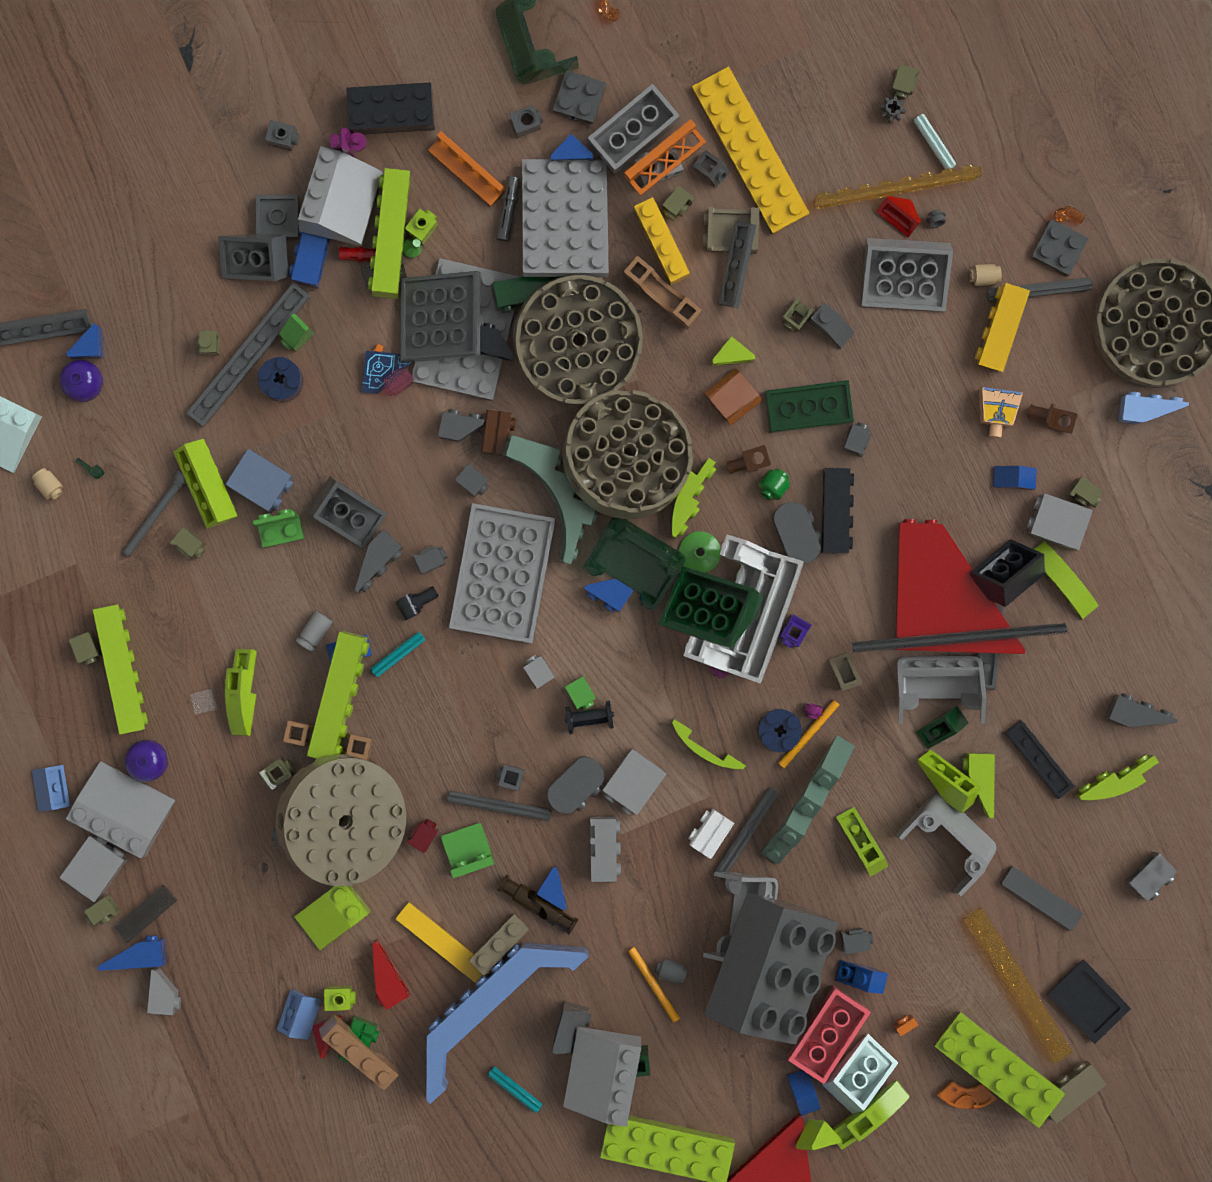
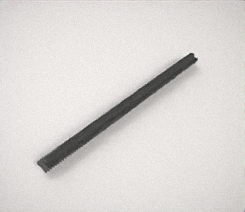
M1066 623L996 630L989 629L929 636L900 637L897 639L866 640L865 642L855 641L852 642L853 653L854 651L855 653L857 651L862 653V650L863 652L865 650L866 652L868 650L873 652V649L874 651H878V649L883 651L886 648L887 650L889 648L894 650L897 647L898 649H902V647L907 649L910 646L912 648L917 646L918 648V645L919 647L921 645L922 647L924 645L929 647V644L930 646L932 644L933 646L934 644L939 646L942 643L944 645L949 643L950 645L953 642L954 644L956 642L961 644L964 641L965 643L966 641L968 643L973 641L974 643L977 640L979 642L984 640L985 642V639L986 641L988 639L989 641L991 639L996 641V638L997 640H1001V638L1006 640L1009 637L1011 639L1016 637L1017 639L1020 636L1021 638L1023 636L1028 638L1031 635L1032 637L1033 635L1035 637L1040 635L1041 637L1044 634L1046 636L1051 634L1052 636V633L1054 635L1055 633L1056 635L1062 633L1063 635V632L1066 634L1068 631Z

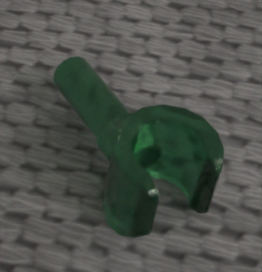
M77 458L76 463L85 468L90 476L95 479H99L105 474L98 464L92 468L83 460Z

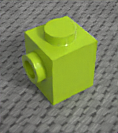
M419 209L405 227V230L413 238L419 239L421 244L424 245L438 226L435 220L436 216L427 209L425 212Z
M352 985L326 986L324 989L325 1011L351 1010L353 1004H356V991H352Z

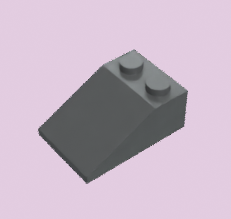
M247 234L218 236L222 278L277 281L289 277L286 235Z
M331 476L307 510L312 517L363 549L387 515L380 508Z
M564 1001L553 1040L552 1053H573L577 1026L589 1027L592 1014H588V1007Z

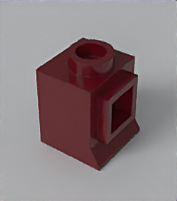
M427 818L422 823L419 822L410 835L412 838L408 839L406 843L425 853L439 831L435 828L437 824Z

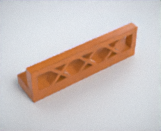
M690 119L625 172L624 177L636 192L642 196L705 145L706 141L696 130L695 123ZM691 133L699 141L694 147L684 146L685 138ZM682 149L681 157L678 160H669L668 154L670 150ZM654 163H665V170L661 174L652 173V165ZM668 163H673L671 166L667 168ZM640 175L649 176L648 184L642 189L634 181Z
M442 131L437 134V140L428 149V152L492 207L505 192L504 186Z

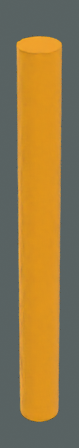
M833 700L822 712L823 716H819L801 736L798 744L789 750L778 764L785 768L840 704Z
M632 947L628 950L629 955L672 1022L675 1023L680 1017L636 948Z

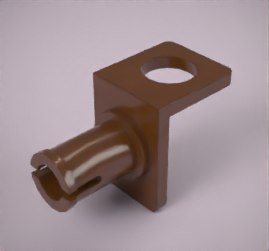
M1051 403L1049 409L1031 404L1027 417L1046 421L1049 429L1072 434L1078 415L1074 412L1057 409L1056 405ZM1069 416L1071 419L1070 425L1068 427H1061L1059 425L1060 417Z
M765 445L743 451V457L727 461L726 463L730 474L745 469L748 472H754L771 465ZM761 452L763 454L764 460L761 464H756L754 453Z

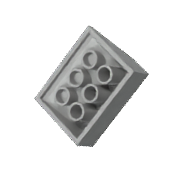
M320 146L298 217L299 231L361 246L379 188L380 175L383 174V171L342 151Z
M866 238L861 306L946 311L953 257L951 243Z
M100 761L77 797L66 820L142 859L148 855L176 800Z
M577 1026L563 1107L603 1123L627 1127L641 1053V1037Z

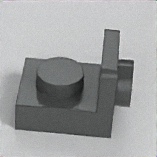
M707 150L692 165L697 172L708 178L716 187L726 179L729 173L725 163Z

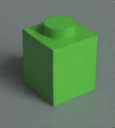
M584 676L565 686L577 709L582 707L585 710L594 705L593 700L596 697Z

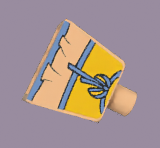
M986 387L979 389L980 423L990 425L989 437L1001 438L1003 427L1013 426L1023 392Z

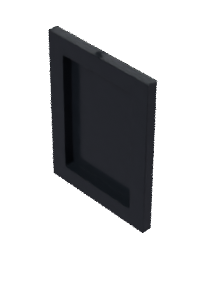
M1084 959L1047 993L1094 1044L1131 1010L1123 999Z

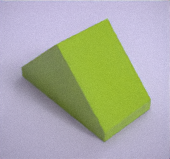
M731 336L712 360V366L754 362L755 355Z
M809 1119L796 1144V1148L816 1150L841 1143V1138L825 1120Z

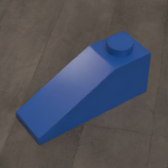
M158 935L145 936V939L99 965L98 971L162 967L166 964L165 939L158 938Z

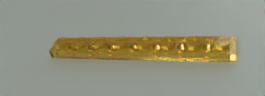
M972 164L964 166L962 170L954 171V168L941 171L942 174L934 175L933 172L924 173L921 175V178L913 179V176H907L892 183V180L880 182L878 186L864 184L856 190L843 188L835 194L822 192L817 194L818 197H815L813 200L814 209L980 179L983 175L981 166L975 167Z
M980 907L964 917V921L1052 1060L1057 1063L1073 1053V1050L983 908Z

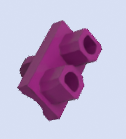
M341 128V134L330 135L331 148L342 151L352 157H355L354 151H362L367 145L366 137L363 134L357 132L352 134L348 128Z

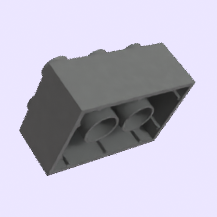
M747 892L704 1015L741 1034L796 1045L798 1037L802 1035L806 1028V1014L812 997L821 986L820 975L825 960L835 946V932L839 922L799 905Z

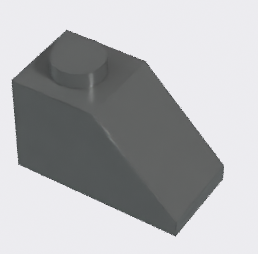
M825 302L809 320L810 324L840 349L854 334V331L846 321Z

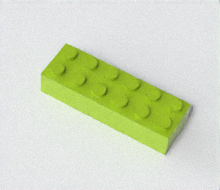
M959 1011L934 1044L938 1050L1038 1128L1042 1126L1065 1095L1060 1088L961 1011Z
M629 1115L627 1127L606 1124L600 1158L707 1182H727L735 1141L731 1137Z

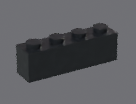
M851 468L823 469L821 554H848L849 549L853 548V537H849V528H853V516H850V507L854 505V495H850V486H854V473H851Z

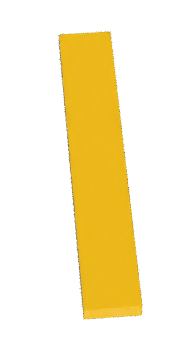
M408 902L396 917V920L473 982L477 983L476 981L483 974L468 960L474 953ZM491 969L486 973L487 975L492 973Z

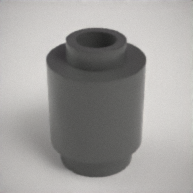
M664 958L662 962L658 961L655 973L658 974V979L677 985V983L683 984L688 968L683 967L681 963Z

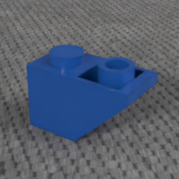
M617 579L588 584L584 588L587 591L585 595L594 601H597L599 598L605 602L604 607L613 613L615 610L620 612L633 592V589Z
M840 960L835 981L865 992L883 994L888 973L872 967Z

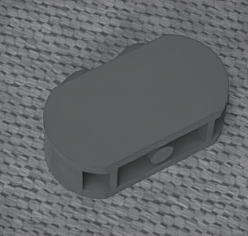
M789 502L780 506L775 511L772 522L785 555L804 561V564L813 561L820 552L822 538L819 531H815L812 523L815 521L811 511H807L805 506L796 502Z
M579 757L549 787L548 800L550 805L556 811L565 814L573 813L575 810L579 812L587 804L585 800L590 795L595 797L603 789L600 786L604 781V770L601 764L592 757Z

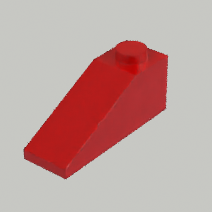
M377 939L372 943L375 990L377 993L375 998L381 1007L384 1006L388 1010L408 998L410 992Z

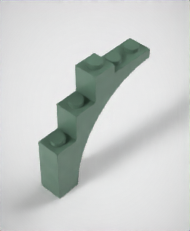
M510 435L506 442L503 457L518 462L530 470L551 494L559 512L562 526V548L559 561L571 564L572 561H575L578 554L577 542L582 539L584 533L582 524L591 526V523H594L597 518L598 511L584 501L574 499L573 495L577 494L570 485L566 474L555 471V467H559L562 457L559 455V449Z
M838 735L833 739L799 798L763 848L762 855L779 865L793 847L795 848L804 837L814 816L822 808L829 791L840 779L855 747Z

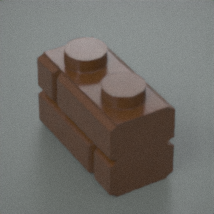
M486 410L481 449L483 454L503 456L510 431L515 430L516 418H512V413Z

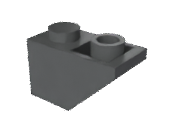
M449 409L448 412L443 411L438 437L461 442L484 427L485 420L481 419L482 416L469 413L468 417L460 415L461 411Z

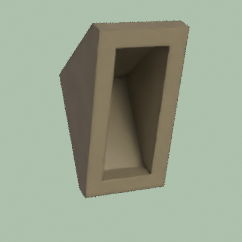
M849 653L829 659L839 691L862 685V680Z

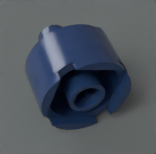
M276 357L266 361L258 372V383L261 390L275 401H291L300 394L303 387L304 378L301 370L295 363L285 357ZM279 376L285 377L283 384L277 382Z
M774 709L761 717L757 732L764 746L776 752H785L793 749L798 744L802 734V727L799 719L790 711ZM782 724V728L785 729V732L781 733L780 736H777V732H775L774 729L775 727L778 728L779 725Z

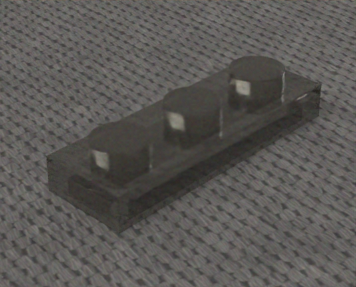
M162 885L114 928L129 943L178 900L165 885Z

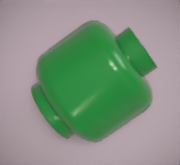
M778 468L768 470L758 484L762 497L767 500L781 499L790 486L789 476Z

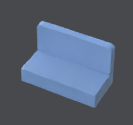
M63 765L32 770L39 812L70 807Z
M290 989L277 1030L291 1038L308 1040L321 1004V999L309 997L297 990Z

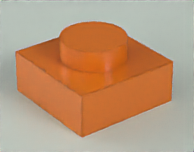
M904 1015L896 1021L897 1024L894 1025V1028L900 1036H903L917 1027L918 1023L912 1015Z

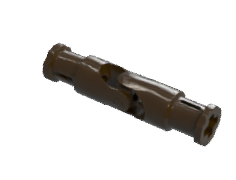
M507 874L497 891L506 893L512 897L514 902L538 915L551 925H557L564 929L568 935L578 921V918H573L564 913L563 910L543 899L527 886L519 885L511 880ZM529 899L535 900L532 904Z

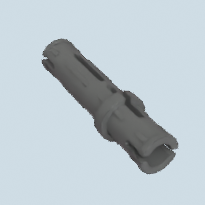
M513 176L506 177L505 192L501 197L503 203L496 237L497 240L506 242L510 240L515 203L518 202L517 191L520 179Z

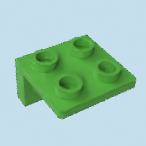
M293 510L278 511L277 516L270 514L257 516V520L252 521L253 526L259 529L263 548L305 539L300 514L293 512Z
M481 823L462 828L441 837L452 868L450 871L453 879L494 865L495 861Z

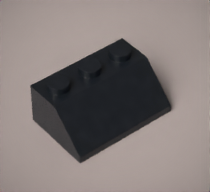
M1010 539L970 572V576L988 600L1006 607L1045 574V558L1043 553Z

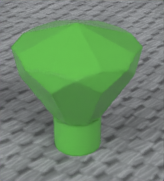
M408 238L404 241L403 253L406 257L416 258L421 254L422 248L419 239Z

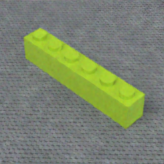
M385 168L384 175H380L379 188H383L382 195H378L377 208H380V216L376 215L375 228H378V236H373L372 247L376 249V255L371 256L370 269H374L373 277L369 276L368 289L372 290L373 297L398 299L410 186V171Z
M117 604L93 609L119 735L144 730V725L148 724L146 712H141L140 704H144L142 692H137L136 683H140L137 670L133 671L131 663L135 662L133 650H128L126 643L130 642L128 629H123L122 621H126L124 608L119 609Z
M347 631L339 632L307 756L319 759L324 756L341 754L342 746H340V742L347 733L348 726L345 723L347 717H350L352 714L353 705H351L352 696L355 697L359 685L356 684L357 677L361 676L364 664L361 662L363 655L366 656L369 649L368 637Z

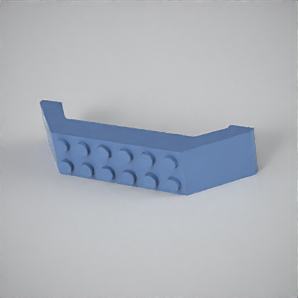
M522 943L520 946L518 944L514 945L508 951V957L504 961L501 958L492 967L491 974L482 975L476 981V987L473 990L469 987L461 995L458 1004L453 1002L445 1010V1016L442 1019L438 1016L430 1024L427 1035L426 1100L431 1104L447 1088L449 1082L445 1078L447 1053L539 967H569L574 971L589 957V951L585 947L536 943Z

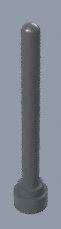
M178 469L173 475L174 479L172 481L174 483L123 550L125 556L132 554L178 490L187 486L181 470Z

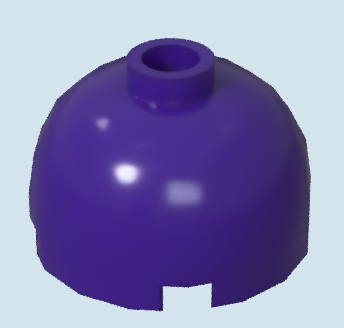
M75 360L63 367L59 377V384L61 390L68 398L77 402H88L100 394L103 376L99 368L87 360Z
M154 740L138 741L128 749L125 755L124 764L126 771L138 781L150 782L157 780L165 773L168 767L167 752L160 743Z

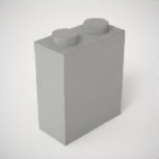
M1045 493L1037 497L1033 505V509L1036 510L1033 517L1028 519L1026 529H1029L1027 535L1078 551L1093 510Z
M631 748L602 791L605 792L604 797L612 803L615 801L621 803L623 811L629 815L633 813L638 815L667 773Z
M95 834L87 838L60 876L63 881L93 902L101 898L128 860L124 856L125 852L116 846L114 848L107 844L108 841Z

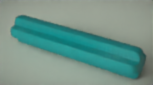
M421 632L414 634L371 668L372 673L376 677L382 675L426 640Z
M492 1067L488 1073L489 1078L534 1113L541 1109L542 1103L497 1067Z

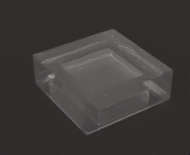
M212 689L190 694L195 715L217 710Z

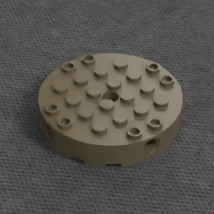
M1148 259L1136 263L1119 273L1103 289L1093 314L1094 340L1104 362L1124 380L1148 388L1170 387L1199 374L1212 362V282L1195 267L1175 259ZM1156 318L1162 321V328L1157 327L1155 323Z
M571 275L558 277L544 283L525 300L514 324V354L523 375L540 392L565 403L587 404L601 394L618 390L633 375L642 352V326L633 304L616 286L593 276ZM580 333L583 336V342L577 346L574 344L573 338L576 334Z
M610 391L589 401L581 408L572 421L563 445L564 470L573 490L593 509L615 518H643L667 507L683 488L693 463L692 440L682 418L663 400L659 401L642 391ZM624 452H629L632 456H628Z
M334 754L314 760L315 762L307 767L300 769L290 780L291 782L285 792L282 793L276 811L278 842L289 862L313 880L331 886L358 884L370 879L385 868L399 849L406 827L404 798L395 780L384 769L370 761L348 754Z

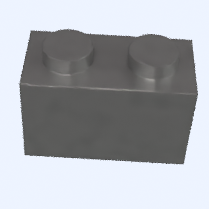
M1154 851L1125 882L1141 899L1145 901L1153 900L1159 895L1161 887L1169 885L1175 879L1174 875L1177 871L1160 853Z

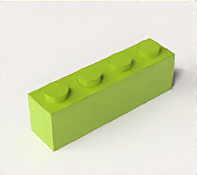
M200 439L186 443L173 451L206 528L209 529L227 523L237 517L235 507L230 500L205 440Z

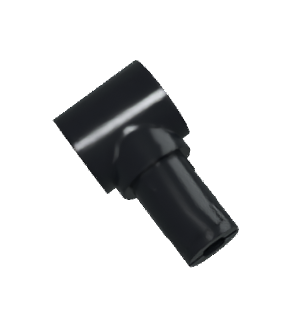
M432 586L417 595L410 593L397 600L395 604L406 621L422 612L423 606L439 597V595Z

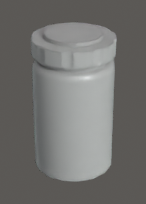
M315 610L296 641L305 649L314 652L315 646H318L333 621Z

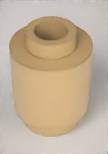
M995 264L974 265L969 273L970 282H973L974 286H990L1001 283V267Z
M43 468L33 475V484L47 500H55L62 494L63 485L51 471Z

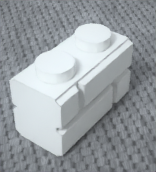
M711 809L710 812L705 811L700 819L702 822L700 828H694L688 837L691 840L689 845L710 859L734 825V822L714 809Z

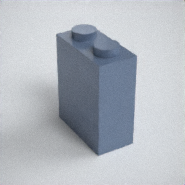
M248 449L225 485L272 513L273 510L277 511L283 500L281 497L284 492L288 493L292 488L294 477Z

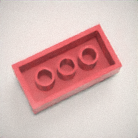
M832 985L807 1023L804 1032L798 1037L796 1045L794 1044L786 1055L788 1061L825 1084L870 1015V1010Z

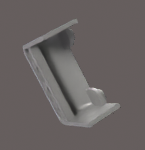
M975 656L902 657L898 660L897 705L899 724H903V710L915 709L919 705V699L961 698V703L965 708L979 710L981 724H985L987 697L983 662L980 658Z
M940 793L933 794L895 833L899 839L903 840L916 825L925 832L935 831L942 825L970 851V856L964 862V869L968 875L953 889L959 896H962L985 872L996 853L995 842L964 812L961 814L949 805Z
M714 872V876L726 878L725 886L727 891L735 895L729 935H724L718 940L717 952L703 953V957L723 962L747 892L777 900L778 882L775 878L737 872Z

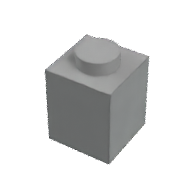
M534 655L525 661L527 665L523 668L537 689L555 678L542 656L537 658Z

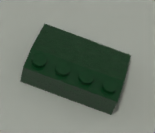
M682 566L658 625L732 649L756 617L764 596L754 588Z

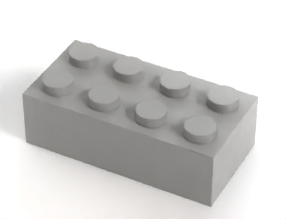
M652 83L588 137V144L601 160L607 164L612 173L616 175L679 122L680 115Z

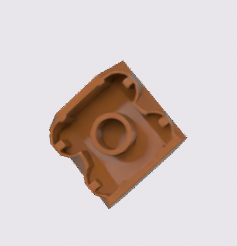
M736 368L704 393L710 404L729 425L736 423L762 401L760 395Z

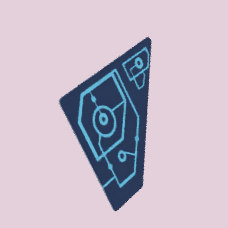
M366 351L362 392L378 394L412 362H401L400 354Z

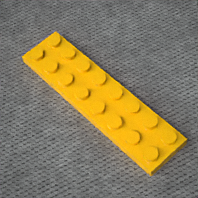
M728 66L693 85L692 90L754 203L759 208V212L772 235L808 216L810 213L730 67Z

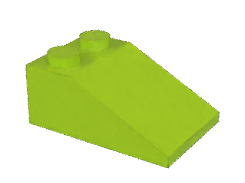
M351 885L334 886L298 913L295 919L317 948L321 950L371 911Z

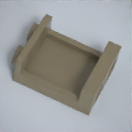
M709 206L708 212H704L703 225H707V233H703V246H707L706 252L729 253L735 222L739 221L756 225L751 253H757L759 208L751 207L750 210L713 209V206Z

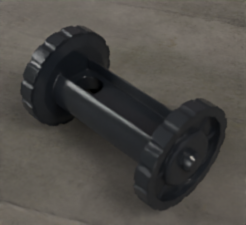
M610 700L606 701V708L571 712L569 706L565 707L567 717L565 723L568 724L569 735L574 733V727L608 723L610 729L614 728L612 718L614 717V712L611 711Z

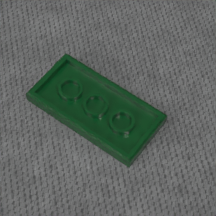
M849 380L765 391L770 433L854 422Z

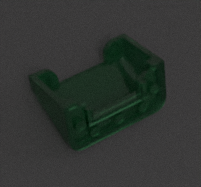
M612 517L584 563L583 568L592 576L603 575L605 572L640 594L639 600L643 607L655 611L682 568L686 558L678 550L630 521Z

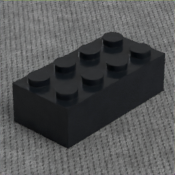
M431 82L346 88L348 126L352 134L356 132L366 135L435 130Z

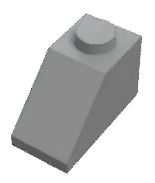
M157 967L151 970L147 1013L174 1015L177 1010H180L181 997H178L179 991L164 972Z

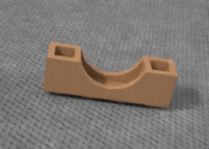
M636 256L625 269L623 274L625 278L687 330L701 315L702 309L689 298L669 286L639 256Z
M289 720L283 742L309 747L315 725ZM347 732L345 738H342L340 746H342L341 754L353 755L368 760L374 738Z
M335 1014L319 1029L322 1040L381 1089L385 1090L399 1075L396 1066L383 1054L376 1053L367 1047L353 1033L351 1028Z

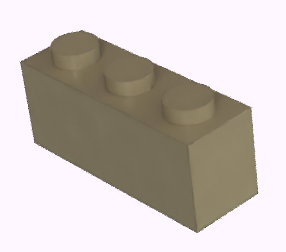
M512 914L468 960L485 976L529 928L515 914Z
M1088 1061L1079 1062L1073 1067V1072L1069 1075L1061 1076L1056 1081V1086L1065 1093L1064 1097L1049 1115L1056 1124L1107 1085Z

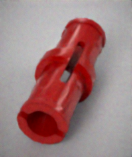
M340 246L339 260H353L363 263V261H371V256L376 255V249L364 248L363 246L358 248Z

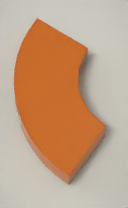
M951 1080L937 1093V1096L945 1103L963 1109H979L997 1099L981 1082L975 1086L965 1087Z

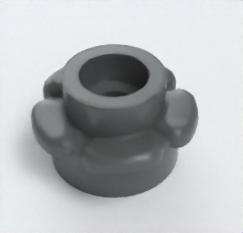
M940 210L931 211L926 218L931 228H937L946 223V213H941Z

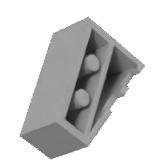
M590 816L591 882H617V876H621V863H617V855H621L620 842H616V834H620V821H616V816Z

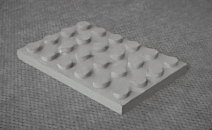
M522 159L523 277H565L571 275L608 277L607 164L603 160L551 161V159Z
M439 258L436 275L469 271L481 272L480 325L483 326V323L495 325V329L499 330L507 343L514 310L502 313V310H495L491 284L497 281L518 278L519 276ZM480 354L477 357L416 361L411 382L493 401L503 359Z
M472 503L449 628L533 643L556 518Z

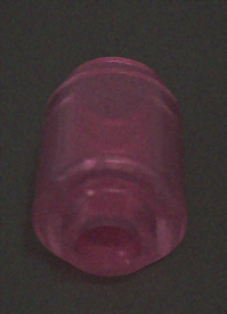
M405 367L398 368L383 380L385 384L382 387L389 396L394 394L396 397L412 385L411 382L414 381V378Z

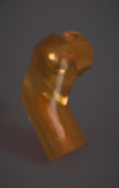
M599 0L600 14L608 21H616L620 17V11L618 9L615 10L610 5V0Z
M1073 206L1059 208L1054 213L1057 222L1073 219L1081 224L1086 217L1084 213Z

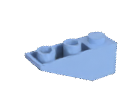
M1128 392V395L1121 397L1118 422L1141 424L1187 407L1189 402H1182L1183 398L1170 397V400L1162 399L1161 395L1150 394L1149 397H1141V393Z

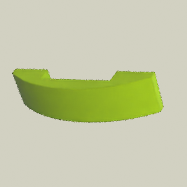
M1045 541L1034 549L1044 554L1045 574L1069 601V605L1081 619H1084L1099 606L1076 574Z
M673 719L672 724L677 734L696 754L722 767L731 769L745 768L746 765L729 754H726L723 760L690 740L688 737L692 730Z

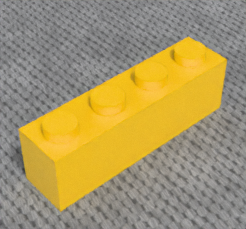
M652 197L635 205L634 213L669 285L672 286L689 278L690 272L654 198Z
M1003 283L1002 286L998 287L995 298L998 300L996 306H992L988 318L991 321L989 327L985 326L981 339H984L982 348L978 347L976 351V364L1000 372L1004 371L1030 290L1008 283Z

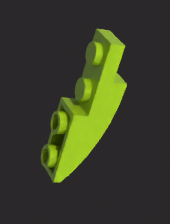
M708 458L698 475L690 472L686 483L677 495L671 524L673 538H676L677 535L682 537L688 528L685 523L689 517L694 519L700 510L697 507L699 502L692 497L700 495L705 487L702 485L705 478L710 480L716 471V468L713 467L716 462Z
M236 649L233 668H227L226 713L231 733L235 736L251 735L257 695L251 693L257 651L252 649Z
M1144 754L1135 760L1136 764L1132 767L1126 766L1118 772L1119 776L1114 772L1107 773V771L1100 773L1096 777L1097 781L1091 785L1087 783L1078 789L1079 793L1075 796L1080 800H1100L1129 792L1147 782L1142 774L1158 764L1159 761L1154 755L1149 754L1147 756Z
M897 1079L876 1093L864 1111L850 1115L832 1128L841 1138V1143H838V1146L842 1150L854 1141L858 1140L860 1142L871 1134L909 1099L910 1095Z

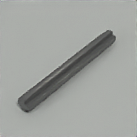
M1090 278L1019 285L1018 287L1030 290L1028 297L1091 290L1092 281ZM998 288L987 290L989 301L998 300L995 298Z
M773 788L767 789L714 872H729L777 798L778 792Z
M449 791L447 802L545 821H549L551 817L550 809L454 791Z

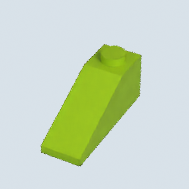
M929 750L918 759L917 763L949 805L962 814L974 804L980 790L978 784L932 750Z
M966 753V758L962 759V769L966 770L968 778L980 786L977 799L986 817L994 818L995 754Z
M855 807L836 816L868 875L871 877L887 868L888 864L883 853Z

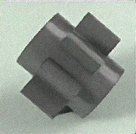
M896 95L891 100L886 97L884 100L886 105H880L879 107L880 110H884L881 118L886 117L889 119V123L893 119L899 122L901 120L899 114H905L906 112L905 109H902L905 101L900 102L897 100ZM891 106H894L895 113H891Z

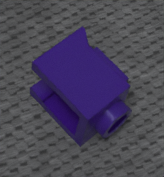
M792 614L779 637L783 639L782 643L790 648L794 646L799 647L812 625ZM792 626L802 630L797 639L788 635Z

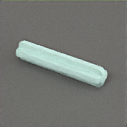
M925 115L917 116L914 119V123L944 169L948 171L954 168L956 162Z

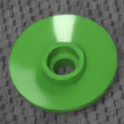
M702 531L693 532L687 535L681 542L679 558L684 567L706 573L714 569L721 557V548L716 538L711 534ZM698 548H702L704 550L703 556H698L696 554V550Z

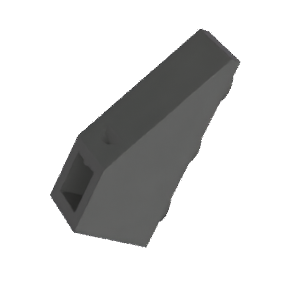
M384 529L368 545L355 587V591L358 593L361 590L366 592L373 584L371 580L376 575L378 577L382 576L388 569L386 565L391 560L395 562L403 554L401 552L403 547Z
M1122 693L1121 696L1114 695L1105 716L1106 719L1126 727L1177 723L1178 721L1172 717L1173 713L1163 709L1160 712L1153 710L1152 704L1141 701V704L1134 702V697Z

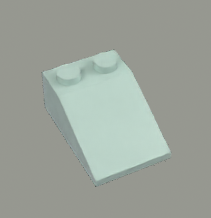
M1 396L0 467L14 473L42 416Z
M866 1034L839 1062L825 1084L822 1085L852 1114L865 1110L898 1062L869 1034Z

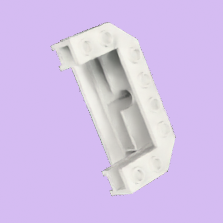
M726 535L725 541L721 546L720 555L742 564L736 575L735 583L756 589L764 596L756 617L732 649L690 636L683 656L761 684L804 561L771 552L747 540Z

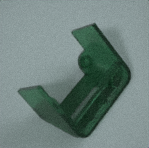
M505 0L496 8V17L516 80L519 83L527 85L565 73L566 70L578 69L577 56L556 62L555 55L551 50L540 49L535 51L523 12L532 9L536 4V0Z

